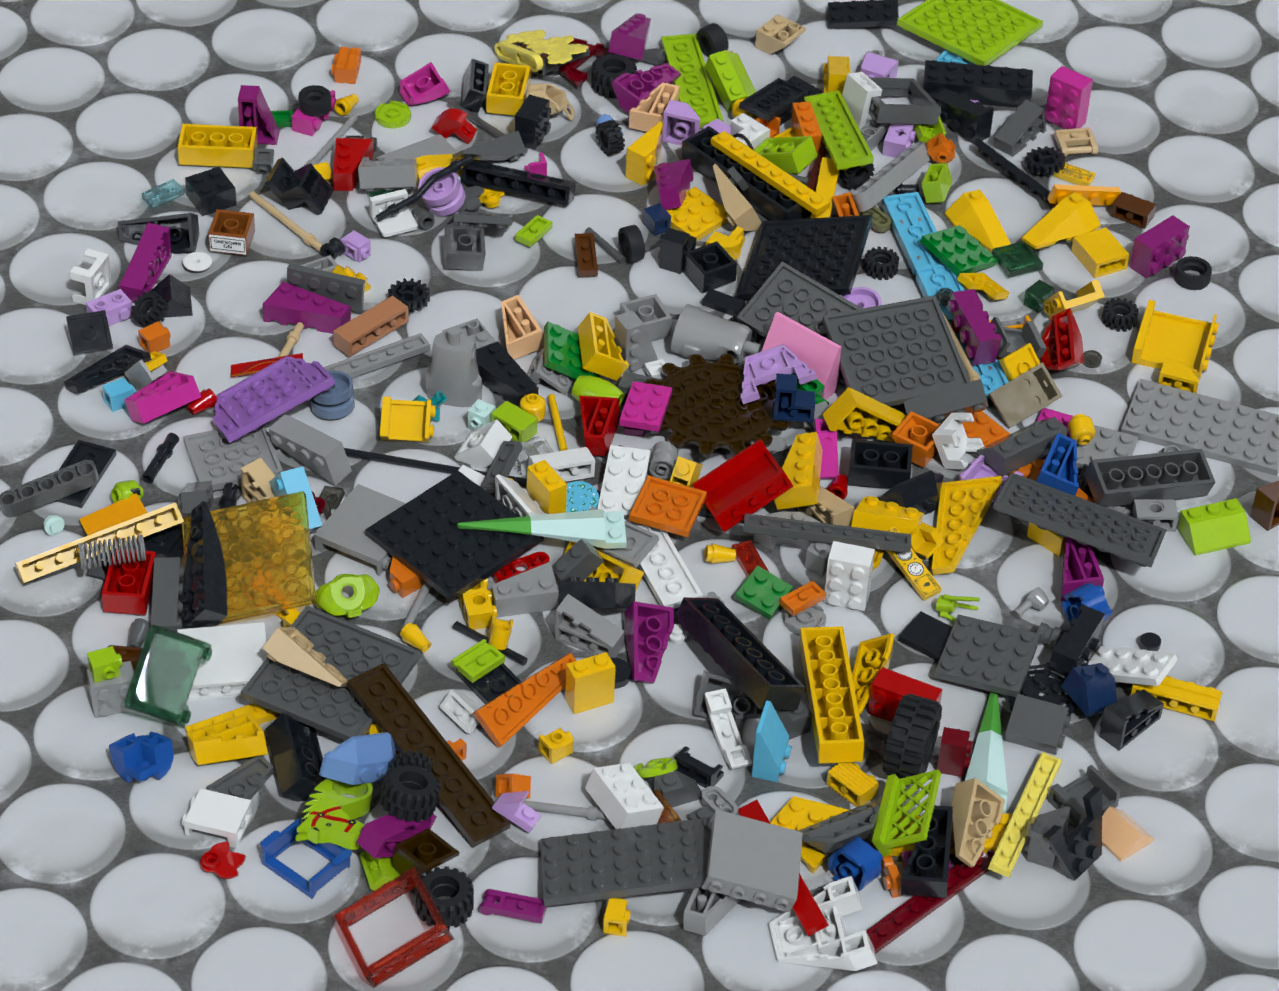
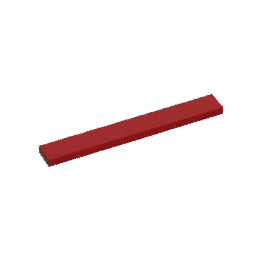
M757 799L738 809L740 816L770 823ZM799 873L797 900L792 909L809 937L829 925Z

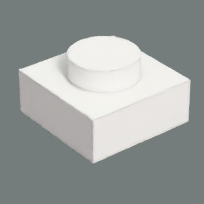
M663 359L644 363V370L649 377L666 378L662 371V365L665 364Z

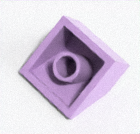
M670 100L664 111L662 142L682 146L683 140L700 131V117L688 103Z

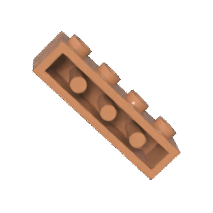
M394 296L389 297L333 331L334 346L351 357L408 322V306Z

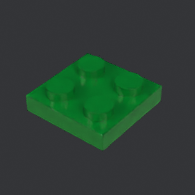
M757 565L737 591L734 599L771 620L781 606L779 604L780 598L792 592L793 586Z

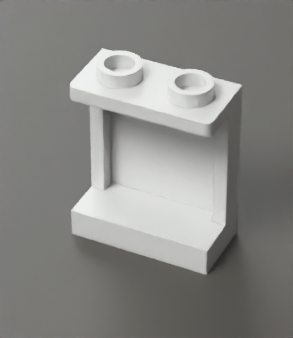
M863 72L847 74L842 94L859 129L870 121L867 119L872 97L881 96L882 89Z
M200 788L197 796H193L189 812L185 813L182 819L185 835L190 836L193 829L227 837L229 847L237 848L252 817V800Z

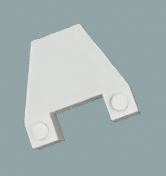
M852 876L827 884L823 887L824 890L813 897L829 925L828 927L808 937L792 908L790 912L786 911L769 922L778 962L857 971L878 964L873 944L866 930L849 936L846 935L842 916L863 909L860 894Z

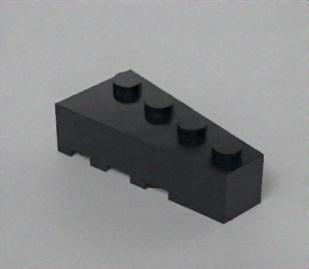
M944 87L929 93L930 97L941 107V121L973 145L977 138L983 141L990 137L993 107H984L983 103L972 102L970 98L966 96L960 97L958 93Z
M498 341L476 349L479 375L482 378V383L490 387L491 392L503 396L504 401H508L519 408L522 397L528 394H538V386Z
M934 805L927 840L915 842L914 850L901 877V895L947 898L953 807Z

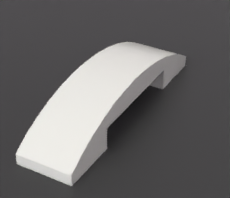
M726 688L706 692L704 696L713 732L729 768L732 770L751 766L752 760L746 744L743 745L734 721L731 712L732 705Z

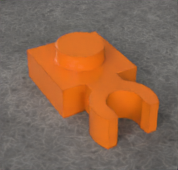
M891 855L882 857L884 864H881L882 871L885 874L883 877L884 887L890 891L892 898L901 897V876L897 866L894 865Z

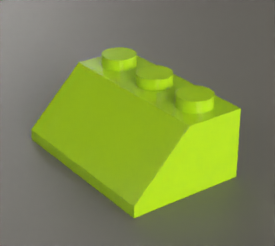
M724 50L709 55L705 66L726 111L732 110L733 103L738 99H746L756 92L737 53Z
M1237 498L1180 511L1177 529L1194 556L1251 543L1246 512Z

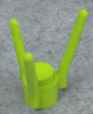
M944 594V596H939L936 604V611L940 612V617L947 618L955 623L956 618L949 613H954L956 607L971 610L979 609L977 606L958 603L957 601L979 602L980 598Z

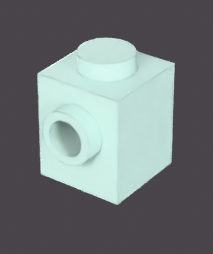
M478 399L468 410V429L475 430L490 423L491 413L496 409V406Z

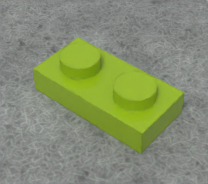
M536 215L515 234V240L528 247H532L552 229L553 222Z

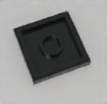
M106 310L66 316L74 356L113 349Z

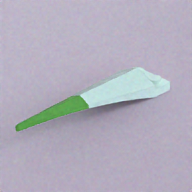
M603 509L457 523V528L512 532L578 542L582 538L590 545L604 549L627 547L624 511L603 512Z
M990 692L965 781L977 778L1005 799L1003 814L1006 813L1008 791L998 693Z

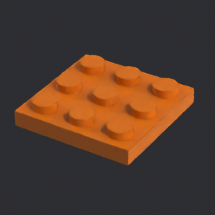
M648 475L629 514V521L689 537L706 500L707 492Z

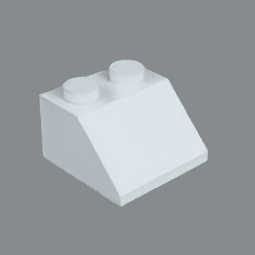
M496 419L471 431L454 458L473 466L485 468L492 464L502 442L510 441L512 435Z

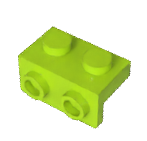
M940 115L937 124H914L913 127L920 142L923 141L924 144L940 133L944 136L946 135Z

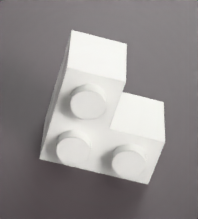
M745 113L731 120V136L736 133L743 134L749 139L753 148L757 147L766 138H770V129ZM741 137L736 138L737 140L748 146L747 143Z

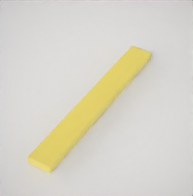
M1044 752L1041 753L990 862L989 870L1008 878L1010 877L1028 838L1027 833L1030 824L1035 823L1061 766V759Z

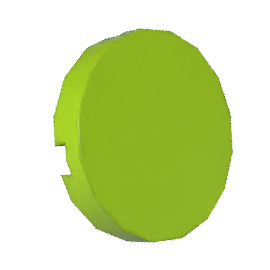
M389 101L390 104L382 103L376 108L375 120L385 128H401L406 126L411 120V110L402 102Z
M669 757L658 758L648 761L645 766H643V763H639L633 768L641 778H648L676 770L677 762L676 759Z

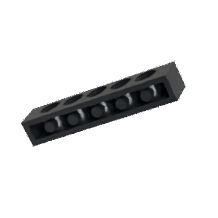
M475 160L462 167L461 183L569 205L574 200L576 182Z

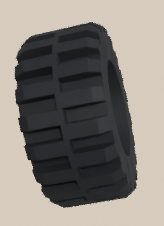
M907 694L902 697L895 712L885 746L882 769L886 775L896 774L901 779L926 772L935 747L942 717V705L938 701L913 694Z

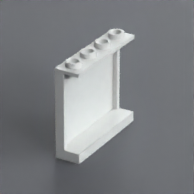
M264 622L177 629L179 651H183L186 656V660L182 665L189 666L191 672L182 683L183 701L241 697V691L267 658V652L263 649V646L266 644Z

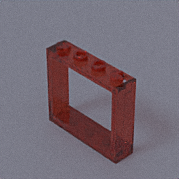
M415 867L334 915L364 977L373 988L454 940L423 878ZM417 886L437 925L368 966L349 927Z

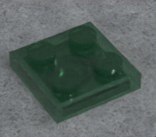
M1024 241L992 249V255L998 260L997 263L1008 278L1043 269V262L1031 246Z

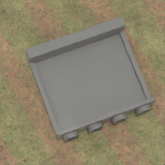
M358 484L314 534L315 550L323 552L327 546H330L376 565L377 575L380 576L385 569H389L393 556L365 535V529L406 503Z
M716 809L708 825V829L711 830L707 874L702 884V889L790 912L797 900L803 832Z

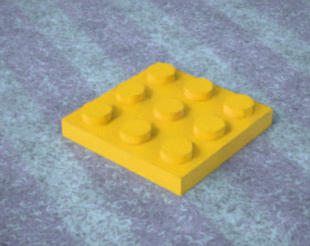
M696 187L686 191V197L681 207L666 210L671 215V228L696 237V242L728 223L726 218L729 215L724 206Z

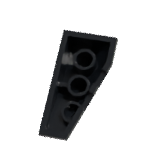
M185 213L118 221L120 241L138 244L147 223H152L170 228L171 252L185 253L196 251L200 234L198 215Z

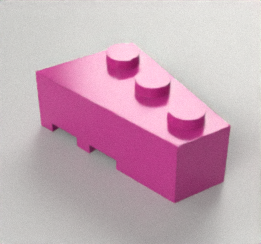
M169 371L127 397L124 401L132 421L146 424L163 414L200 398L201 394L194 376Z

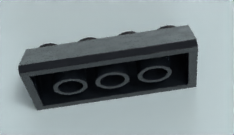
M282 713L265 728L280 785V792L286 798H291L297 802L307 801L311 792L322 781L327 779L319 775L323 756L315 728Z

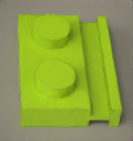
M483 639L452 659V666L458 668V671L473 683L505 662V655L491 644L488 645L486 640Z

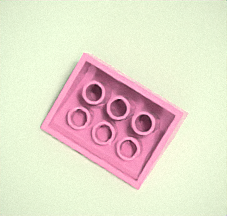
M776 312L762 351L784 344L797 355V359L801 362L804 361L810 370L813 369L815 371L817 379L825 387L822 398L827 400L837 391L841 346L787 316Z

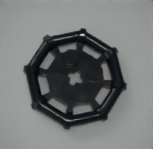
M1049 662L1030 666L1020 695L1063 706L1064 703L1068 704V716H1071L1078 706L1061 687L1067 676L1048 668ZM1049 674L1052 675V676H1054V677H1056V678H1058V679H1060V680H1062V681L1059 682V681H1057V680H1055V679L1049 677ZM1039 693H1045L1047 695L1040 696ZM1007 695L1010 704L1009 709L1012 711L1016 697Z

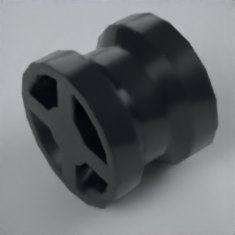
M335 237L321 246L322 255L324 257L331 255L334 260L345 252L343 243Z

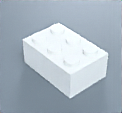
M833 541L828 557L825 583L826 599H824L823 603L865 611L870 594L875 549Z
M630 763L593 768L585 787L615 829L657 824L664 809L663 805Z

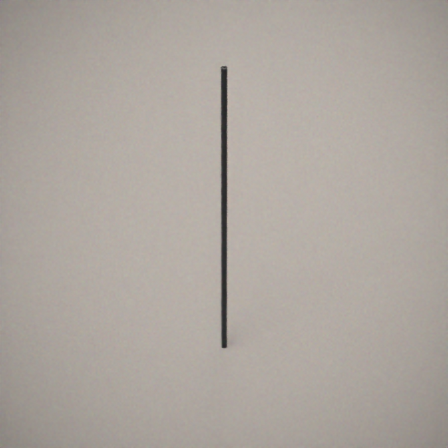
M344 448L346 456L448 474H453L461 468ZM475 470L485 476L487 474L485 471ZM508 476V478L513 479L520 486L527 487L526 478ZM701 508L698 516L715 519L709 509Z

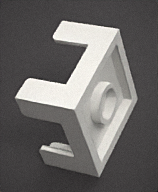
M87 249L84 253V256L96 259L89 270L74 266L70 271V278L72 280L85 283L86 297L74 293L72 295L73 302L84 305L88 301L103 296L112 284L109 254L92 249Z
M951 413L932 434L944 469H965L969 465L968 462L959 460L964 453L977 452L978 449L984 447L981 438H968L962 422L974 421L972 413Z

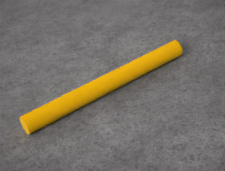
M549 394L547 398L560 451L568 450L556 397L554 394Z

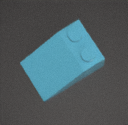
M766 701L756 730L752 777L778 783L780 774H785L787 766L785 758H790L792 746L788 745L789 735L771 701Z

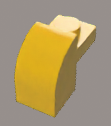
M737 226L729 236L715 231L706 241V245L717 241L736 260L741 256V247L745 242L744 228Z

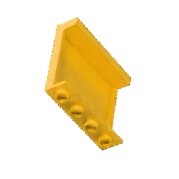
M1148 300L1134 346L1131 363L1161 369L1165 358L1185 363L1197 378H1201L1202 372L1207 371L1209 363L1207 359L1211 357L1212 347L1219 327V323H1216L1217 315L1214 314L1212 323L1155 311L1156 301Z

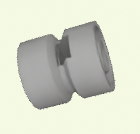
M668 441L655 443L649 467L653 477L663 480L671 478L678 457V448Z

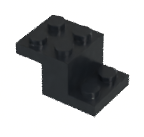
M283 157L276 161L265 181L269 189L273 191L289 210L305 202L316 215L323 213L334 191L311 163L294 171Z

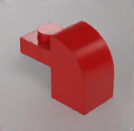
M456 108L443 111L437 116L431 127L445 139L454 132L467 144L472 141L477 131L466 120L468 114Z

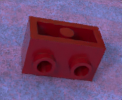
M944 727L937 770L942 774L963 777L964 768H969L971 756L967 754H971L973 741H969L970 731Z

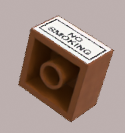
M217 209L208 233L209 251L247 255L255 233L254 213Z

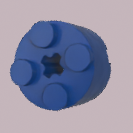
M1085 583L1063 596L1065 601L1062 602V608L1067 620L1071 622L1073 618L1077 619L1079 608L1083 604L1105 613L1103 622L1112 615V609L1104 597V589L1100 585L1095 586L1091 583Z
M855 837L830 856L828 867L830 871L833 869L836 875L833 877L835 881L852 876L858 891H860L880 875L882 855L860 837Z

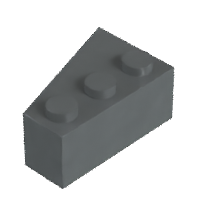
M1025 100L1022 105L1016 108L1015 113L1007 118L1002 128L995 132V148L1014 157L1027 146L1025 143L1029 140L1034 141L1037 138L1035 135L1039 132L1044 133L1046 131L1044 108Z

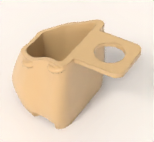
M537 83L528 86L526 98L530 94L550 100L549 108H551V115L563 110L570 121L573 120L575 110L566 98L564 90L551 83ZM566 106L570 108L571 114L568 113Z

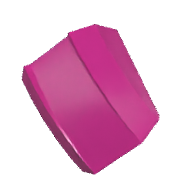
M432 62L400 81V95L408 106L434 101L451 92Z

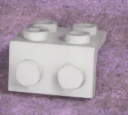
M406 189L370 197V216L383 237L418 229L417 222L408 206L400 210V213L397 215H391L378 222L375 216L388 209V206L391 204H397L408 198Z

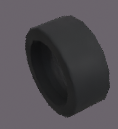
M630 225L620 228L618 231V244L621 254L626 258L625 261L630 263L644 259L645 243L638 226Z
M1184 257L1176 264L1174 279L1178 285L1185 289L1201 290L1210 283L1212 267L1209 262L1200 257ZM1184 271H1196L1201 273L1202 275L1191 276L1189 274H1186Z

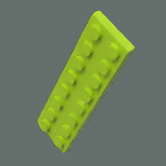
M696 34L661 36V45L665 50L667 63L682 73L673 83L680 86L679 102L688 103L700 117V128L717 118L723 122Z
M840 90L804 97L805 102H811L822 133V140L837 170H847L850 167L866 166L874 163L873 155Z

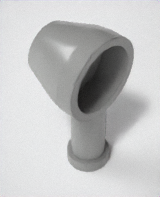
M1037 587L1029 594L1024 603L1012 611V614L1015 618L1020 619L1031 607L1042 611L1048 605L1049 600L1044 591Z

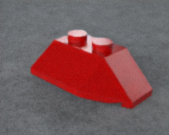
M1069 308L1053 315L1050 320L1051 323L1042 336L1047 349L1042 355L1041 361L1046 369L1067 370L1084 363L1082 335L1072 310Z

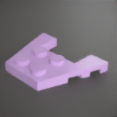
M784 344L745 357L743 373L744 382H742V403L746 404L760 399L756 386L775 380L776 373H796L800 385L816 380V373L813 369L810 370L804 361L801 362L797 359V355Z

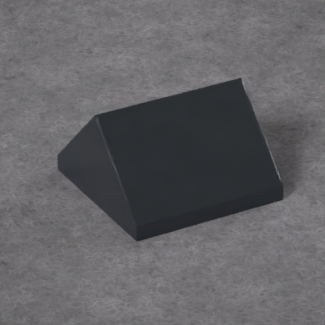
M169 274L151 290L152 292L156 291L168 302L169 311H165L168 313L167 317L193 316L190 287Z

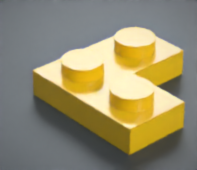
M960 273L957 278L965 289L982 290L988 294L987 296L995 301L1007 299L1010 293L984 273Z

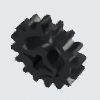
M1045 146L1044 149L1038 147L1037 150L1031 149V152H1027V156H1025L1026 169H1030V172H1036V175L1043 174V176H1046V173L1053 175L1054 172L1060 173V170H1063L1065 166V154L1061 153L1060 149L1055 150V147L1049 148Z
M404 278L403 282L397 280L396 285L391 284V289H388V298L394 296L408 306V310L415 312V309L422 310V306H428V302H430V288H427L426 283L421 284V280L414 282L413 278L410 281Z

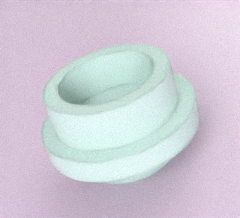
M58 515L48 516L44 521L45 532L51 536L58 535L64 528V520Z

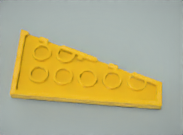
M1002 476L944 482L942 484L936 529L944 542L933 553V575L953 573L1003 483Z

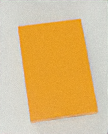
M136 493L128 499H122L79 520L88 536L144 515L147 511Z

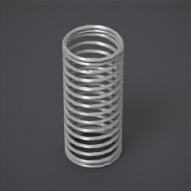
M134 535L132 536V542L130 536L127 537V542L125 537L122 538V542L119 537L117 542L113 538V546L111 539H108V546L105 539L103 540V546L101 540L98 541V546L96 541L93 542V546L91 541H89V550L86 542H84V549L83 543H78L81 569H87L86 551L90 568H92L91 551L95 568L97 567L96 551L99 566H102L101 551L104 566H107L106 551L108 562L111 566L110 547L114 565H116L115 547L119 564H121L120 547L124 564L126 563L125 547L128 562H131V547L133 562L135 563L134 543L138 561L140 562V556L141 561H146L143 535H137V542Z

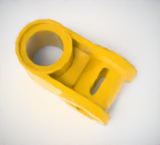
M492 615L488 630V644H491L498 650L507 649L513 620L497 619L496 616Z

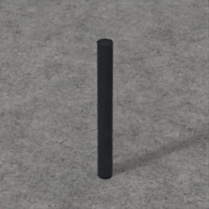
M458 621L454 623L453 629L478 642L485 639L488 644L489 638ZM508 647L505 650H499L503 655L523 666L527 663V657Z

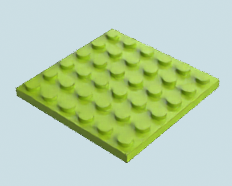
M926 0L898 18L897 25L976 65H988L1041 29L1043 21L1000 0Z

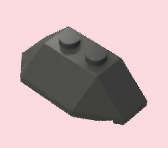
M866 803L798 830L803 832L802 843L816 851L832 855L855 837H860L862 840L866 839L874 828L880 809L879 805Z

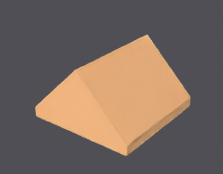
M1110 806L1103 814L1102 845L1121 862L1154 841V838L1123 810Z

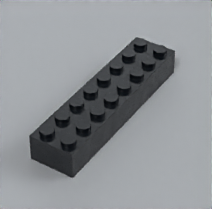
M710 126L682 141L681 158L683 160L690 159L693 167L716 183L717 180L713 169L714 164L721 169L728 179L731 178L728 170L734 167L749 186L744 191L739 186L736 188L754 209L770 220L805 219L812 214L809 210L711 145V138L719 134V132Z
M683 597L675 620L714 659V662L735 681V684L757 704L759 709H764L766 701H771L775 710L787 711L798 709L805 686L718 598Z

